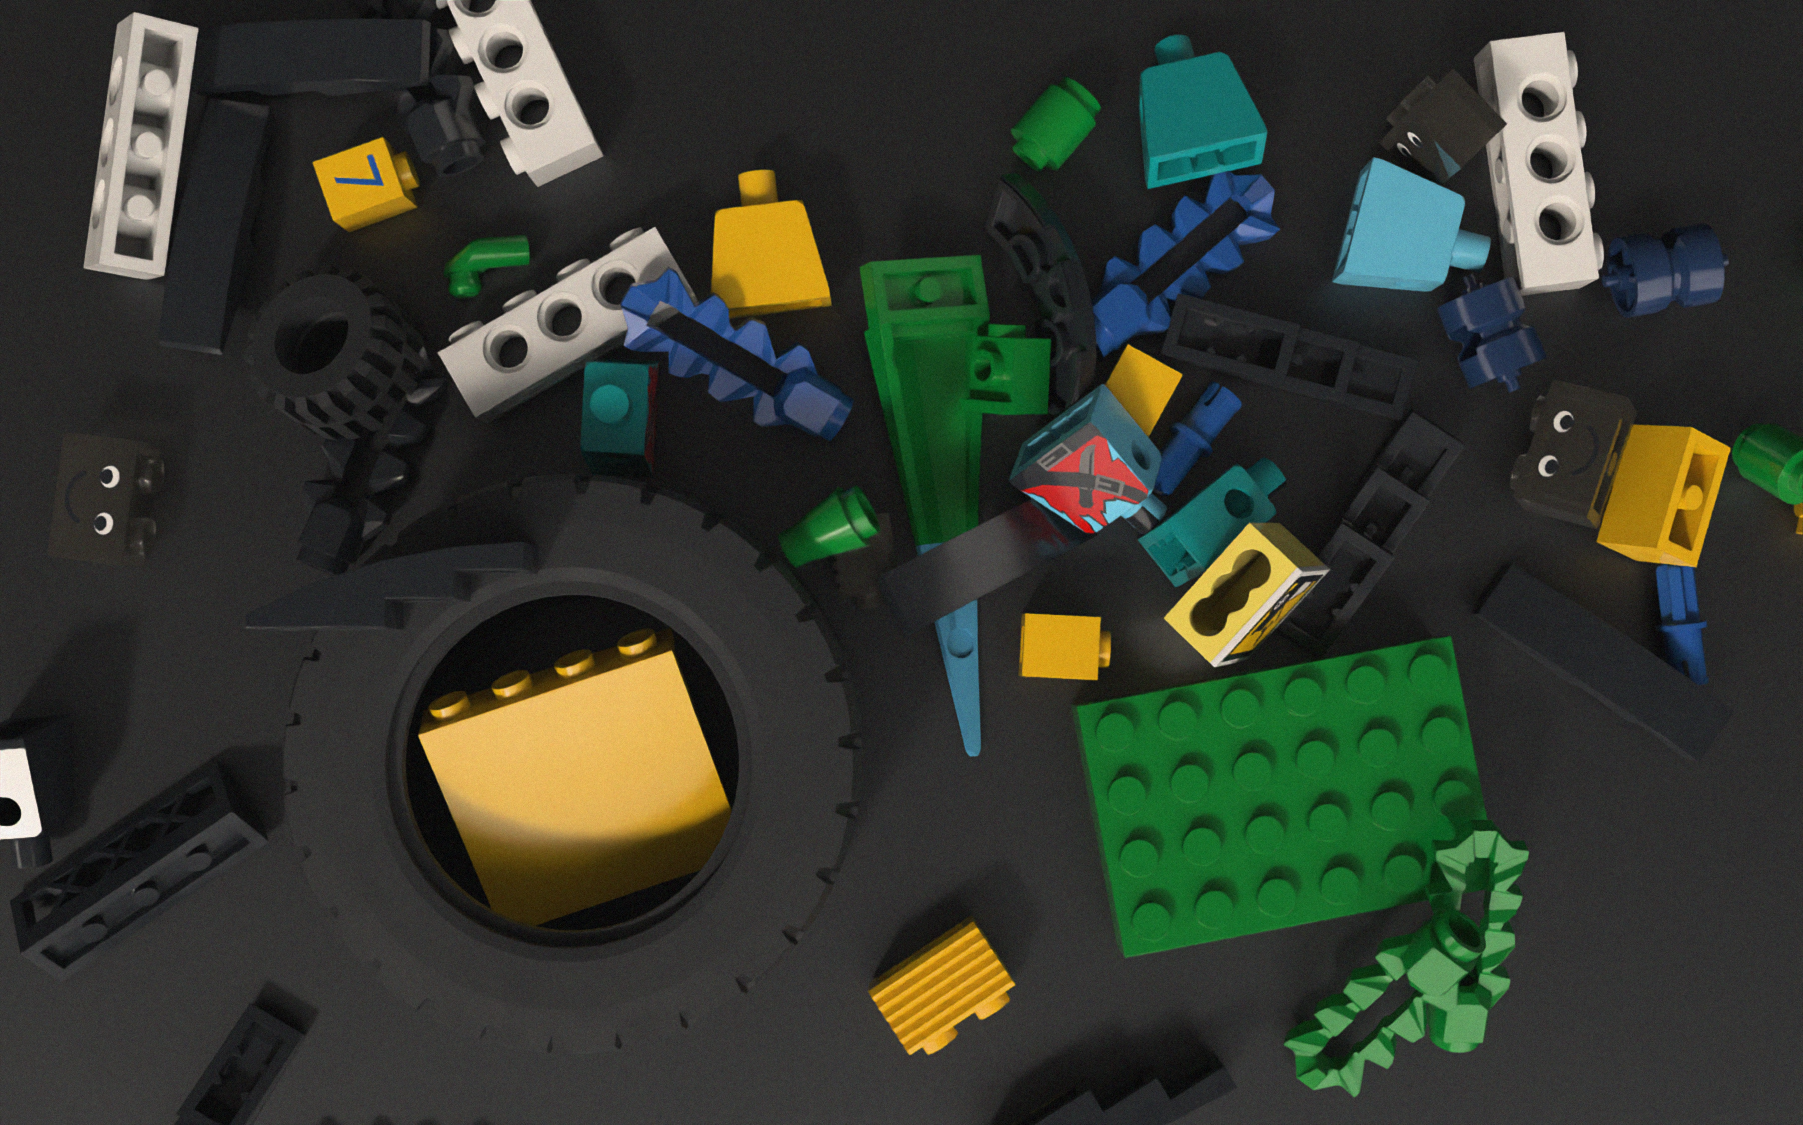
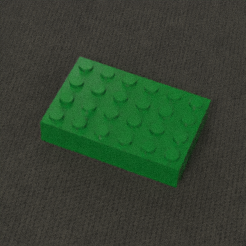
M1430 636L1071 704L1117 947L1125 958L1428 901L1425 885L1447 880L1431 848L1432 839L1452 840L1469 820H1487L1451 636ZM1475 858L1474 863L1469 862V867L1466 866L1465 871L1466 889L1462 894L1485 890L1486 881L1490 878L1489 858Z

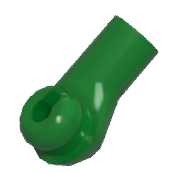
M526 235L476 238L469 242L445 264L443 277L449 280V293L455 298L476 296L482 288L479 275L487 269L529 265L530 257Z

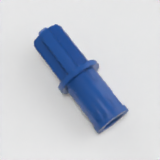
M1211 381L1182 421H1174L1169 427L1172 435L1159 451L1162 461L1153 492L1160 496L1171 495L1201 456L1209 457L1213 452L1210 445L1233 415L1242 407L1239 398L1229 389L1222 386L1219 390V384Z
M1659 565L1656 567L1655 575L1661 624L1655 625V631L1662 632L1665 662L1684 675L1683 660H1686L1688 662L1690 680L1697 685L1708 684L1709 677L1706 674L1701 628L1708 627L1707 620H1700L1695 569L1688 566Z

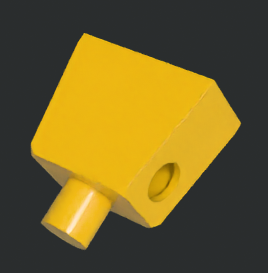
M753 170L739 174L738 181L742 207L720 209L715 213L711 294L715 292L725 301L729 309V319L832 306L828 282L803 200L778 202L776 178L773 170Z

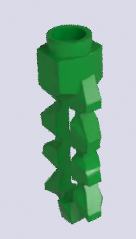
M1469 820L1454 839L1449 841L1432 839L1431 848L1447 879L1425 885V892L1434 914L1439 911L1444 913L1449 909L1460 911L1462 892L1466 889V866L1469 867V862L1474 863L1475 858L1490 859V878L1486 881L1483 901L1484 917L1480 921V930L1484 935L1486 948L1478 956L1473 972L1470 971L1460 980L1457 1007L1451 1013L1427 1003L1426 1014L1427 1024L1429 1025V1038L1436 1046L1450 1052H1469L1474 1050L1479 1043H1483L1486 1037L1490 1009L1510 986V977L1507 969L1500 964L1515 948V933L1510 922L1507 921L1517 913V909L1521 905L1523 894L1519 885H1515L1513 882L1522 874L1528 860L1529 850L1524 840H1508L1493 820Z
M1449 909L1444 913L1439 911L1432 915L1414 933L1385 938L1380 942L1375 954V959L1379 964L1353 968L1345 980L1344 993L1332 994L1316 1003L1314 1016L1317 1019L1304 1021L1286 1033L1283 1045L1295 1052L1296 1078L1312 1090L1339 1085L1353 1097H1356L1360 1093L1366 1060L1388 1069L1393 1063L1397 1046L1395 1034L1412 1043L1425 1035L1427 1025L1426 1003L1449 1013L1457 1007L1460 980L1474 968L1478 956L1486 948L1484 935L1476 923L1464 913ZM1406 973L1409 984L1415 990L1391 1015H1385L1376 1028L1361 1042L1357 1041L1344 1058L1342 1056L1339 1059L1336 1056L1330 1058L1321 1051L1332 1036L1336 1037L1354 1021L1359 1011H1365L1386 991L1394 979L1397 981Z

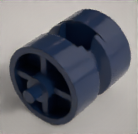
M1706 223L1676 227L1669 232L1663 233L1661 239L1655 240L1647 233L1615 238L1610 244L1607 258L1608 274L1602 275V284L1604 287H1610L1613 301L1620 314L1625 318L1658 313L1660 310L1666 309L1671 301H1676L1683 308L1715 303L1720 299L1724 288V266H1728L1729 260L1727 254H1722L1715 232Z
M1474 273L1462 278L1466 287L1465 290L1461 291L1462 296L1437 308L1449 339L1461 342L1463 345V349L1457 356L1467 385L1470 389L1497 379L1498 384L1505 381L1509 393L1520 389L1521 386L1517 376L1522 374L1521 368L1545 359L1547 356L1534 326L1522 324L1520 320L1521 315L1526 310V306L1516 280L1513 276L1486 286L1485 282L1478 284Z

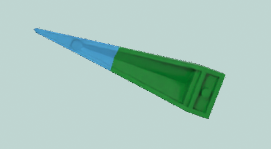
M981 255L872 261L859 267L869 327L868 330L864 331V336L918 556L978 526L982 413L961 411L960 398H969L972 335L988 336L990 313ZM976 599L934 621L965 750L970 757L978 756L981 751Z

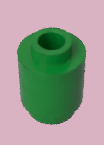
M1063 77L1057 86L1049 84L1011 129V133L1017 141L1012 148L1017 156L1034 170L1040 172L1046 166L1057 171L1096 126L1094 117L1101 110V106L1095 97L1082 85L1069 77Z
M1757 423L1746 428L1736 439L1732 450V459L1735 465L1738 466L1740 474L1788 504L1796 505L1803 503V438L1775 423Z

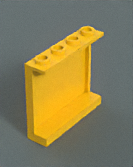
M650 628L636 630L619 639L616 646L592 653L589 649L573 651L559 658L554 663V667L533 674H529L527 670L510 672L495 680L491 688L467 695L465 691L451 692L435 699L430 703L428 709L423 710L418 737L490 907L493 911L513 920L536 926L700 871L720 842L729 822L733 806L676 656L674 636L671 628L654 632Z

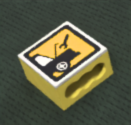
M1249 523L1164 619L1214 667L1245 661L1330 569L1282 524Z

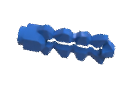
M1227 171L1212 175L1203 203L1184 196L1176 205L1171 215V233L1156 224L1142 232L1138 240L1136 265L1116 256L1106 263L1103 268L1099 291L1091 298L1096 330L1097 359L1102 360L1110 352L1118 351L1134 336L1164 333L1169 328L1172 317L1168 303H1175L1178 293L1202 299L1211 288L1206 276L1207 272L1222 275L1232 272L1244 263L1239 248L1240 245L1268 240L1280 230V227L1271 216L1275 190L1261 174L1234 175ZM1230 198L1238 202L1245 209L1248 218L1148 304L1147 295L1139 286L1132 283Z
M669 266L656 280L632 283L621 301V308L628 327L624 340L626 348L641 352L668 351V373L684 378H690L700 373L709 375L708 393L719 402L753 397L752 420L762 427L792 424L814 437L819 435L825 440L830 441L843 426L850 413L854 399L843 393L840 386L817 373L807 347L797 341L775 355L765 322L749 317L735 328L729 322L728 306L718 294L713 292L694 304L679 274ZM662 301L665 304H669L687 317L700 322L723 338L736 343L771 366L785 372L775 385L773 394L754 385L748 379L724 365L709 359L705 354L681 340L673 338L655 325L648 323L651 314L659 302Z

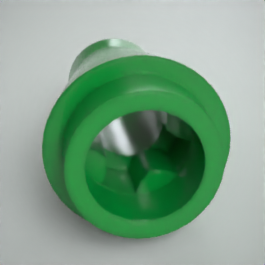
M855 485L846 491L837 487L794 525L779 533L778 539L789 562L795 568H798L814 560L868 546L870 544L869 537L879 533L881 528L868 498Z

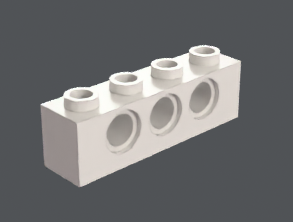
M436 0L439 10L449 5L458 26L448 31L463 63L468 64L475 61L484 80L474 85V88L488 117L492 120L500 116L506 127L509 137L501 140L500 143L516 175L526 171L537 187L604 156L531 0H496L489 10L481 13L469 11L472 0ZM511 45L523 48L522 57L516 65L506 69L495 67V59L500 50ZM543 100L549 103L548 113L541 122L531 125L521 122V112L529 102Z
M133 12L117 24L83 267L85 269L144 280L164 276L198 28L136 12Z
M1564 32L1490 41L1474 57L1504 278L1514 276L1522 296L1579 289L1599 279L1598 270L1603 266L1604 250L1599 234L1593 233L1590 209L1595 202V186L1591 174L1584 172L1581 148L1584 147L1586 142V123L1582 112L1575 110L1572 89L1575 87L1578 77L1575 54L1571 50L1567 51ZM1522 93H1531L1541 100L1544 106L1543 117H1535L1525 110L1522 104ZM1531 153H1539L1548 158L1553 169L1551 179L1540 177L1534 172L1530 163ZM1541 213H1548L1558 220L1561 226L1559 240L1550 239L1543 234L1539 226Z
M639 227L622 234L609 245L612 250L609 254L593 263H590L588 259L572 263L556 275L559 283L538 295L535 290L523 292L503 305L502 309L505 314L486 325H483L481 321L470 323L449 337L448 340L451 345L438 352L475 418L488 424L583 369L586 361L601 358L624 345L628 327L621 304H611L607 302L605 296L606 288L614 278L629 276L635 279L636 283L656 280L669 266L679 274L693 303L698 302L697 297L656 227L645 233ZM660 301L651 314L648 323L656 326L680 311ZM565 307L579 308L582 314L579 328L568 336L555 335L552 324L556 313ZM511 338H524L528 346L524 361L515 367H503L499 357L503 344Z

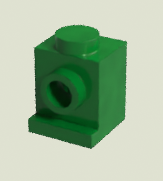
M989 324L988 336L972 335L969 398H960V410L998 415L1048 414L1051 339L1026 337V325Z

